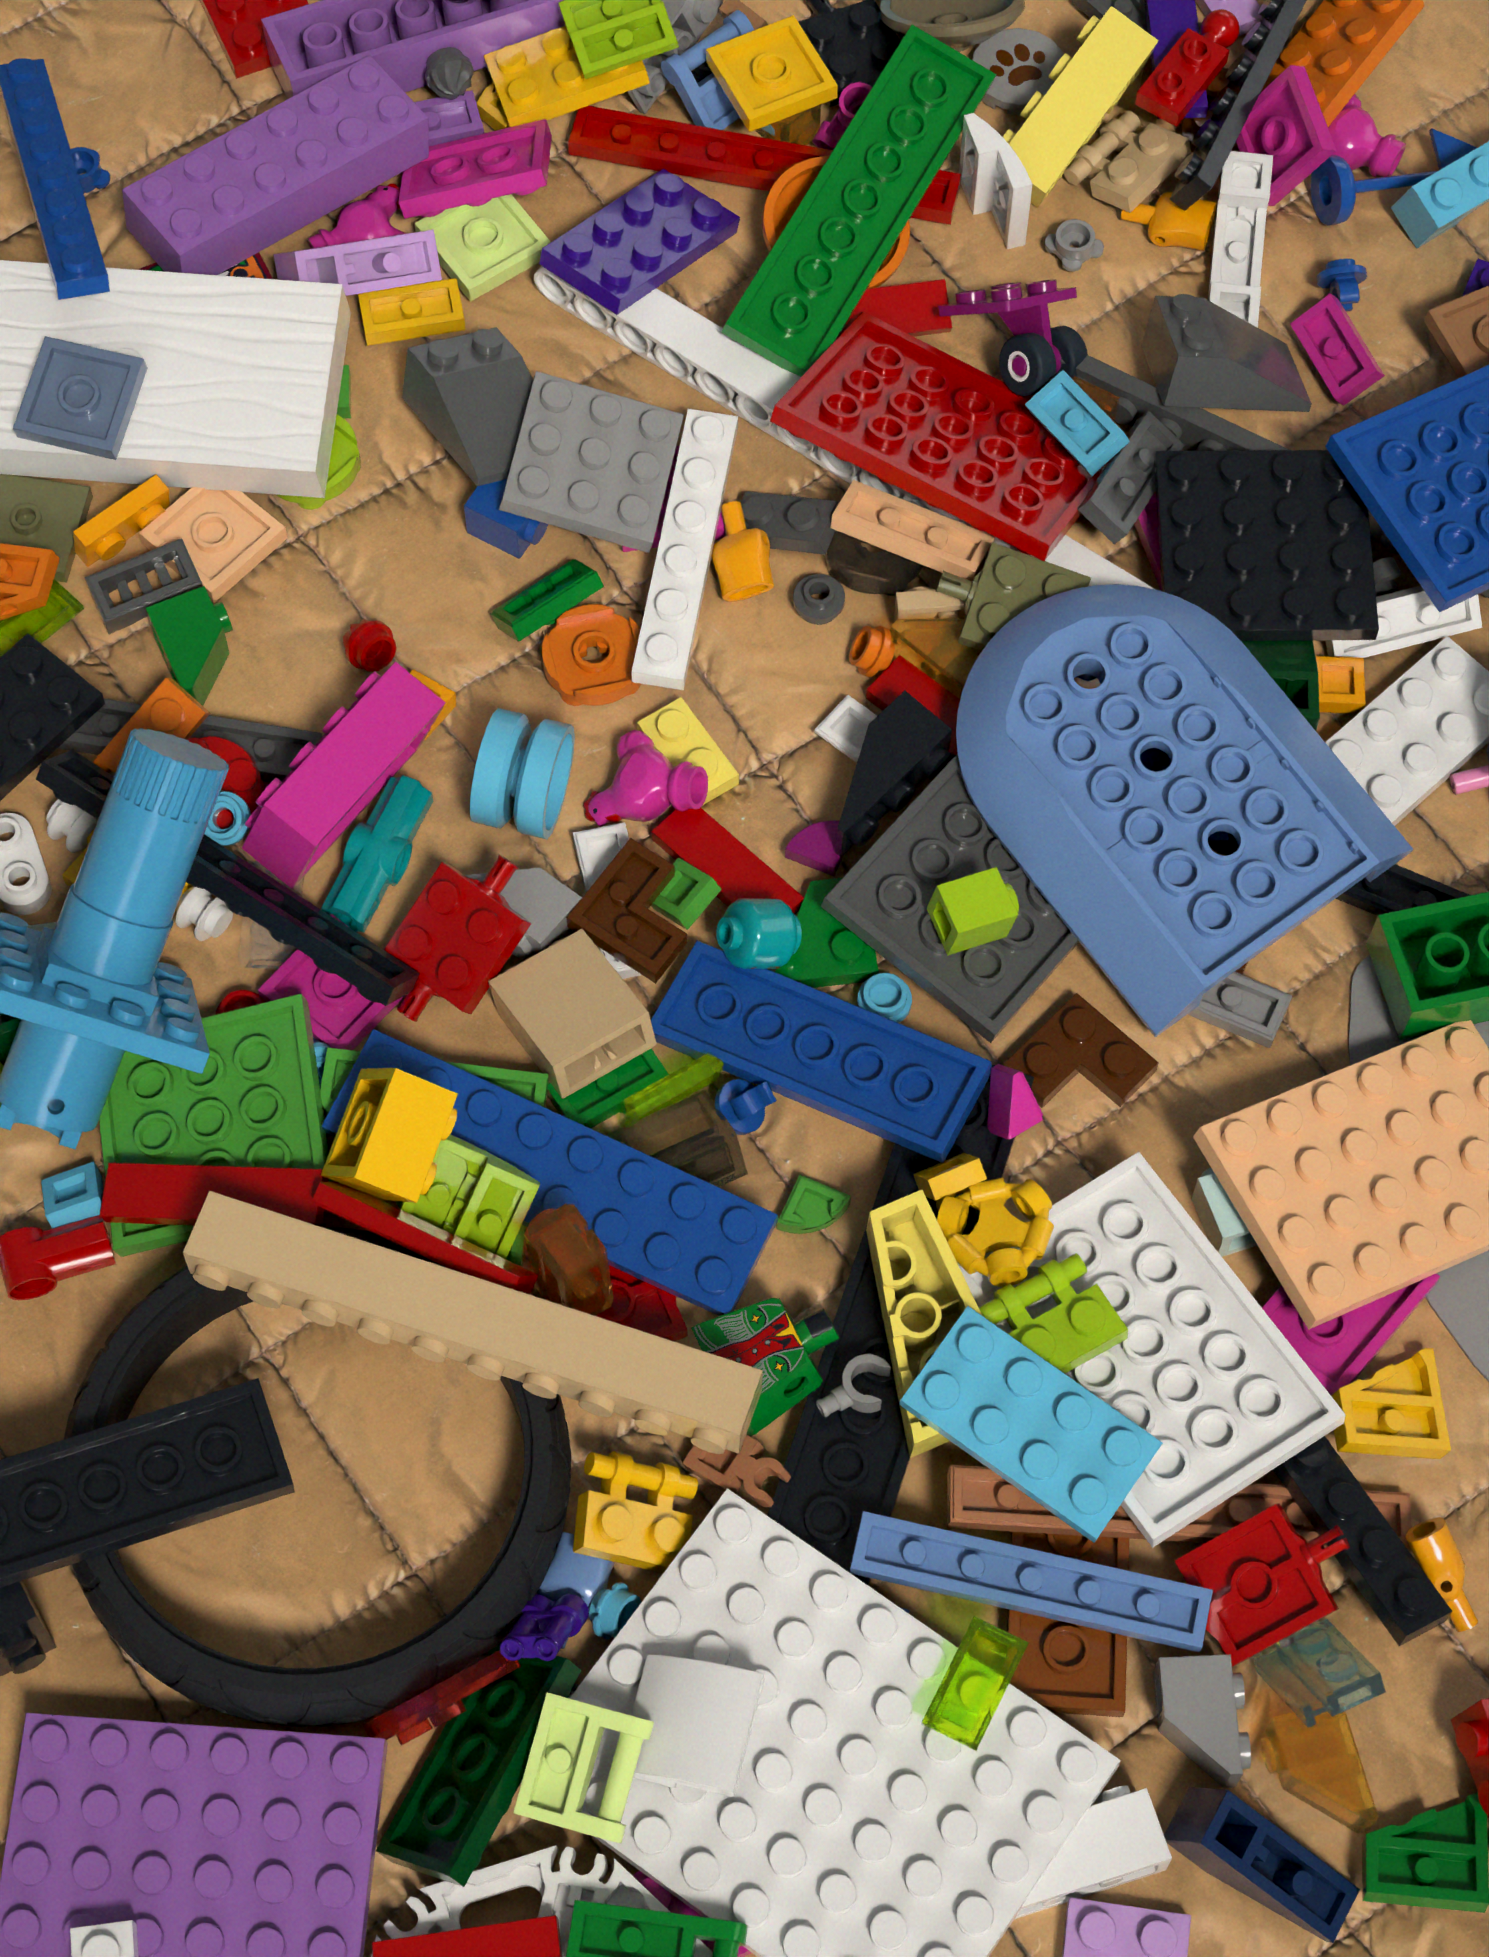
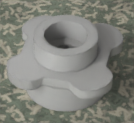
M1078 219L1063 222L1057 228L1056 234H1049L1046 237L1044 244L1046 251L1055 253L1062 261V267L1071 272L1080 270L1082 263L1088 259L1099 258L1104 250L1103 242L1095 239V231L1092 226Z

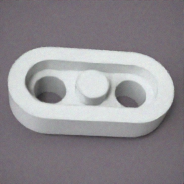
M2 813L0 814V836L8 832L15 834L7 841H0V900L3 907L13 914H32L42 909L49 901L52 892L51 882L30 823L18 814ZM17 878H30L29 881L22 886L13 885V882Z

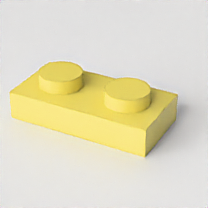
M682 697L637 722V730L644 732L652 739L654 748L666 756L673 767L681 762L688 761L693 766H700L705 769L708 776V792L704 804L739 785L738 772Z

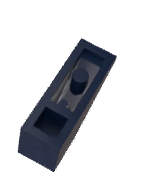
M1189 1787L1164 1834L1167 1844L1206 1873L1326 1942L1334 1943L1360 1891L1354 1884L1229 1790Z

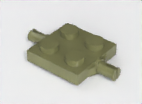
M992 542L983 568L974 577L973 582L943 570L936 592L965 601V621L957 643L982 652L995 634L1019 613L1056 594L1076 588L1088 587L1091 577Z

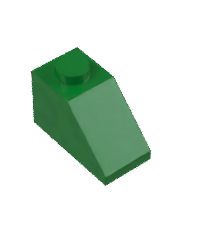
M205 586L145 608L152 634L172 679L202 706L230 654L225 633L233 631L223 603L220 601L213 604Z

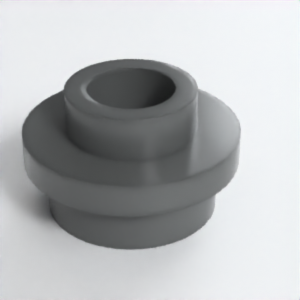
M814 574L803 578L796 585L793 593V604L797 613L805 621L815 625H823L831 622L841 613L845 604V592L842 585L833 577L824 574ZM824 594L827 597L822 600H817L812 598L811 595Z

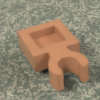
M747 1434L740 1454L726 1449L723 1454H715L704 1451L694 1445L682 1462L689 1472L723 1492L728 1488L736 1494L743 1484L746 1492L752 1499L763 1507H772L774 1504L773 1499L761 1489L763 1481L770 1476H777L785 1482H788L791 1478L790 1473L778 1460L770 1457L761 1458L766 1449L759 1441Z

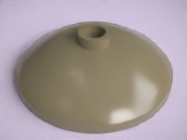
M882 0L880 3L882 21L896 34L904 37L913 24L958 52L968 49L971 45L984 42L1012 25L1025 9V0Z

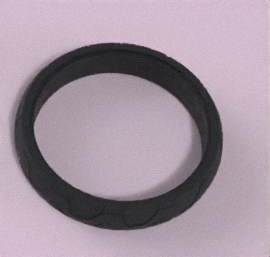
M326 1228L443 1266L372 1231ZM188 1266L183 1267L156 1286L114 1328L105 1341V1347L100 1349L94 1357L77 1391L73 1408L68 1417L64 1439L127 1420L139 1395L166 1359L188 1338L213 1320L240 1306L253 1302L247 1296L248 1292L227 1286L223 1291L203 1286L194 1280ZM501 1376L500 1380L511 1398L524 1436V1474L520 1499L510 1530L501 1550L488 1571L462 1602L447 1616L422 1634L376 1656L343 1665L320 1668H282L259 1665L232 1658L190 1638L164 1619L142 1597L126 1574L118 1550L72 1564L78 1582L83 1587L82 1591L93 1612L118 1645L137 1664L160 1682L195 1702L227 1715L258 1723L289 1727L331 1726L371 1719L373 1716H382L395 1712L431 1696L441 1688L452 1684L479 1664L489 1654V1651L494 1649L506 1637L523 1613L521 1611L525 1608L527 1601H531L539 1590L556 1553L557 1543L560 1541L570 1495L571 1448L568 1424L565 1420L561 1396L557 1394L554 1399L539 1397L527 1391L522 1386V1382Z

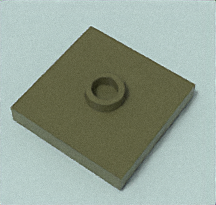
M0 474V543L53 550L60 558L53 581L67 583L76 555L73 531L85 524L93 498L91 488L25 476Z

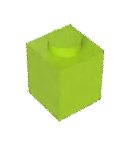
M994 867L937 885L928 903L927 911L948 956L1007 937L1018 916L1019 903L1013 887L1009 883L1004 884L998 868Z

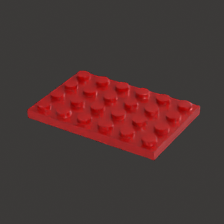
M862 312L775 404L770 422L788 430L793 436L805 439L831 452L838 459L850 462L879 477L883 482L895 485L924 500L928 505L940 508L969 523L975 529L987 532L1016 547L1020 552L1032 555L1042 561L1047 559L1082 513L1078 510V507L1107 465L1106 463L1091 476L1030 413L1025 403L1032 396H1020L1013 393L1003 381L865 312Z

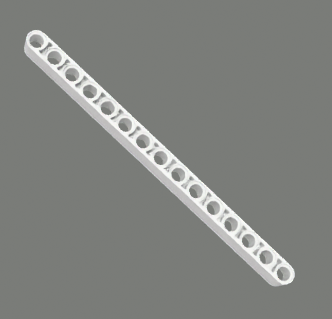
M543 266L534 274L535 285L552 303L849 484L856 480L971 526L960 518L940 508L928 505L917 496L895 485L883 482L874 474L850 462L840 460L831 452L805 439L795 437L788 430L770 422L775 404L801 377L780 368L722 333V327L659 289H654L616 315ZM1067 535L1062 538L1045 560L1046 562L1091 577L1089 586L1119 584L1155 589ZM995 537L994 543L1020 552L1016 547Z

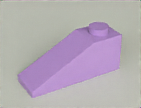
M434 230L273 254L278 280L342 284L346 296L442 280Z

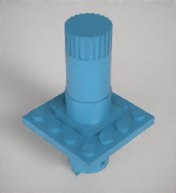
M143 728L131 730L76 881L69 888L55 929L44 927L42 932L28 928V923L23 919L0 912V1013L21 1019L0 1075V1128L11 1130L13 1123L32 1125L59 1138V1145L76 1150L82 1132L91 1131L98 1124L125 1051L200 1074L203 1073L210 1052L192 980L186 977L187 974L182 969L168 963L159 962L173 926L172 917L229 770V765L217 754L212 753V751L196 743L189 742V740L161 731L145 730Z

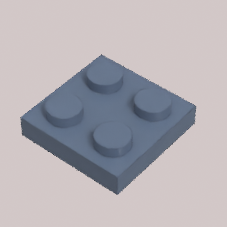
M45 336L13 426L14 432L18 438L116 460L148 369L144 359Z

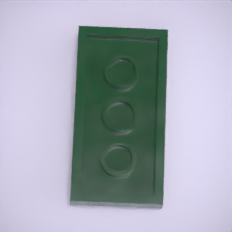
M502 1642L489 1651V1654L476 1668L379 1843L376 1852L392 1863L465 1887L473 1870L480 1863L482 1853L502 1816L508 1811L512 1798L523 1779L546 1693L569 1698L570 1691L582 1671L567 1658L556 1656L551 1661H544L540 1658H520L516 1661H510L501 1654L500 1645Z

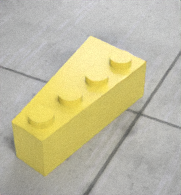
M1112 6L1101 20L1093 15L1076 39L1082 46L1073 58L1065 53L1048 76L1054 83L1045 96L1036 91L1020 114L1026 121L1019 131L1014 133L1008 129L1003 135V138L1017 154L1033 184L1030 203L1037 208L1063 176L1064 171L1072 164L1077 151L1086 145L1104 120L1106 112L1110 114L1128 86L1132 85L1139 76L1159 41Z
M922 1189L870 1211L866 1227L899 1402L966 1307L969 1306L982 1315ZM900 1406L910 1458L950 1441Z

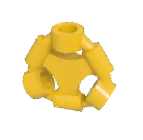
M1002 1177L970 1185L969 1191L957 1197L945 1196L937 1217V1222L957 1263L968 1274L979 1272L989 1277L990 1283L997 1287H1004L1007 1284L1013 1286L1022 1282L1027 1277V1268L1034 1259L1041 1260L1043 1258L1054 1229L1053 1223L1049 1221V1211L1052 1209L1051 1200L1043 1188L1030 1178L1021 1184L1005 1183ZM1012 1197L1016 1207L1030 1221H1020L1010 1214L1004 1206L1006 1201ZM969 1206H973L980 1211L978 1222L970 1234L962 1235L967 1223ZM993 1252L985 1259L986 1253Z

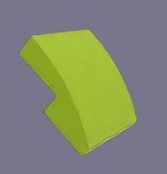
M564 0L558 2L585 79L679 48L666 8L661 0Z
M450 1134L445 1141H440L433 1162L437 1164V1171L430 1189L425 1195H420L417 1203L402 1202L400 1209L506 1259L539 1189L540 1182L500 1158Z

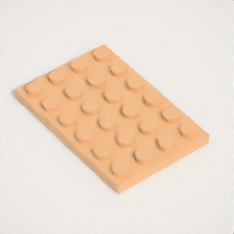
M1471 1020L1455 1022L1199 1127L1193 1136L1308 1330L1489 1250V1048Z

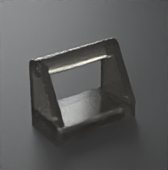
M706 1090L604 1134L631 1147L703 1115L710 1129L649 1156L717 1187L748 1174L737 1134L722 1112L715 1108V1102Z

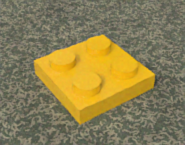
M794 15L706 49V62L749 132L837 98L838 85Z

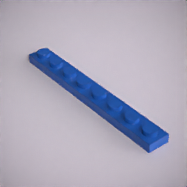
M21 58L13 60L9 64L0 65V92L58 300L110 292L107 270L44 59L31 60Z

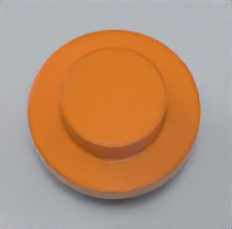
M864 626L858 632L850 649L849 661L852 665L858 667L860 674L872 677L878 671H884L889 666L895 652V644L892 642L890 629L883 626L875 628Z

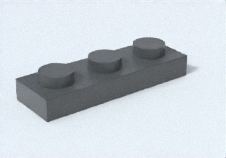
M1149 410L1135 421L1126 435L1130 442L1109 460L1078 507V510L1114 545L1129 533L1156 491L1154 473L1156 451H1181L1185 446Z

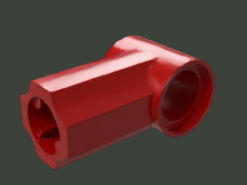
M100 1215L47 1231H43L38 1227H23L6 1232L0 1236V1269L7 1296L12 1300H30L41 1297L53 1291L58 1281L116 1264L107 1228Z

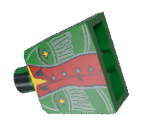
M770 1298L691 1327L702 1351L763 1370L762 1392L747 1431V1435L750 1437L757 1434L820 1387L823 1379L810 1354L840 1339L824 1308L794 1323L780 1298Z

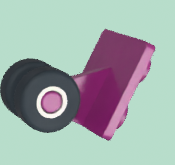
M1052 279L1027 283V291H1022L1021 282L991 286L990 296H986L985 289L955 293L956 303L938 306L939 316L998 313L1014 335L1004 343L1000 352L999 368L1002 379L1013 393L1020 396H1030L1038 393L1062 370L1072 379L1076 377L1077 372L1075 368L1088 355L1086 345L1077 331L1068 326L1050 328L1048 303L1077 298L1076 287L1057 288V280ZM1062 359L1066 364H1061L1060 360Z

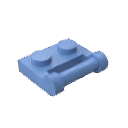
M739 10L724 18L723 26L680 56L674 53L661 62V70L670 84L675 86L694 124L697 126L723 130L740 118L713 73L697 83L691 72L706 61L707 48L754 31L747 16Z

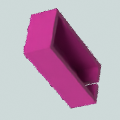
M394 662L382 677L374 671L363 682L355 694L357 700L348 710L342 706L335 712L324 726L322 732L325 734L316 745L308 742L300 750L289 765L292 770L281 782L278 778H275L265 788L256 801V804L259 806L245 823V826L251 831L242 849L291 889L296 886L387 785L389 779L394 777L420 748L446 703L397 662Z

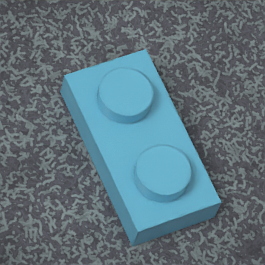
M1064 370L1059 372L1025 403L1030 413L1091 476L1130 442L1126 434Z

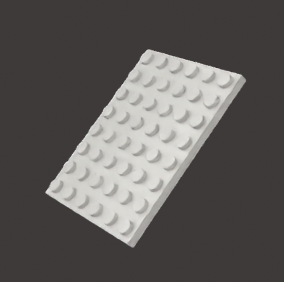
M728 1488L570 1697L573 1700L631 1715L647 1654L695 1659L764 1673V1682L734 1797L678 1783L676 1788L633 1778L621 1823L626 1825L622 1843L595 1837L702 1917L735 1921L748 1925L746 1944L743 1947L757 1957H989L1066 1841L1111 1779L1121 1761ZM604 1728L582 1813L598 1816L620 1735L618 1731Z

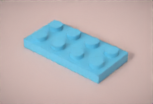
M969 1306L966 1307L899 1402L900 1406L1093 1543L1097 1540L1163 1444L1153 1435Z

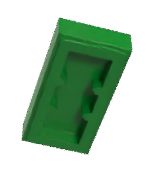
M572 559L494 609L490 614L498 629L519 642L544 625L555 624L556 620L564 612L603 588L604 585L597 571L576 559Z

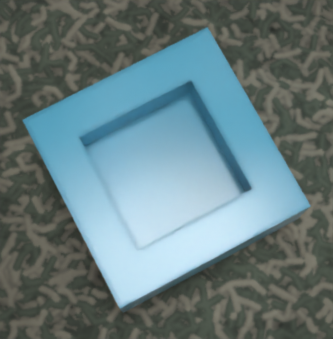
M94 1161L41 1180L45 1216L52 1229L100 1215L104 1188L102 1176Z

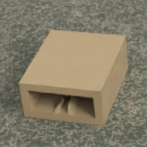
M583 929L564 939L555 941L545 950L518 965L507 968L500 975L488 981L498 1015L541 1072L549 1075V1082L562 1099L657 1045L649 1012Z

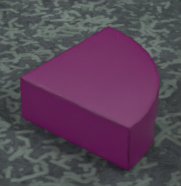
M839 821L818 822L802 829L791 839L785 848V858L835 876L843 856L840 857L835 853Z

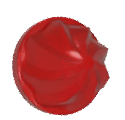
M363 618L360 623L350 624V629L343 636L346 658L358 669H365L369 672L382 670L395 656L397 647L393 639V633L381 621H369Z

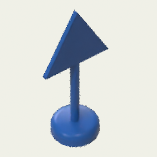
M1433 128L1429 130L1439 170L1478 148ZM1331 155L1311 174L1313 207L1317 217L1323 224L1328 226L1337 225L1347 221L1352 214L1356 193L1413 186L1437 171L1355 181L1347 161L1338 155Z

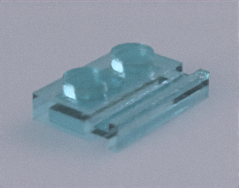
M1328 1619L1311 1624L1275 1644L1277 1650L1264 1655L1262 1652H1259L1252 1656L1256 1672L1308 1728L1316 1725L1314 1717L1327 1711L1333 1717L1386 1692L1381 1673Z

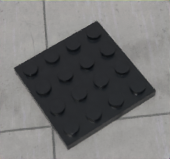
M1328 450L1156 451L1154 473L1162 592L1180 597L1205 610L1229 628L1240 641L1376 640L1379 625L1368 508Z

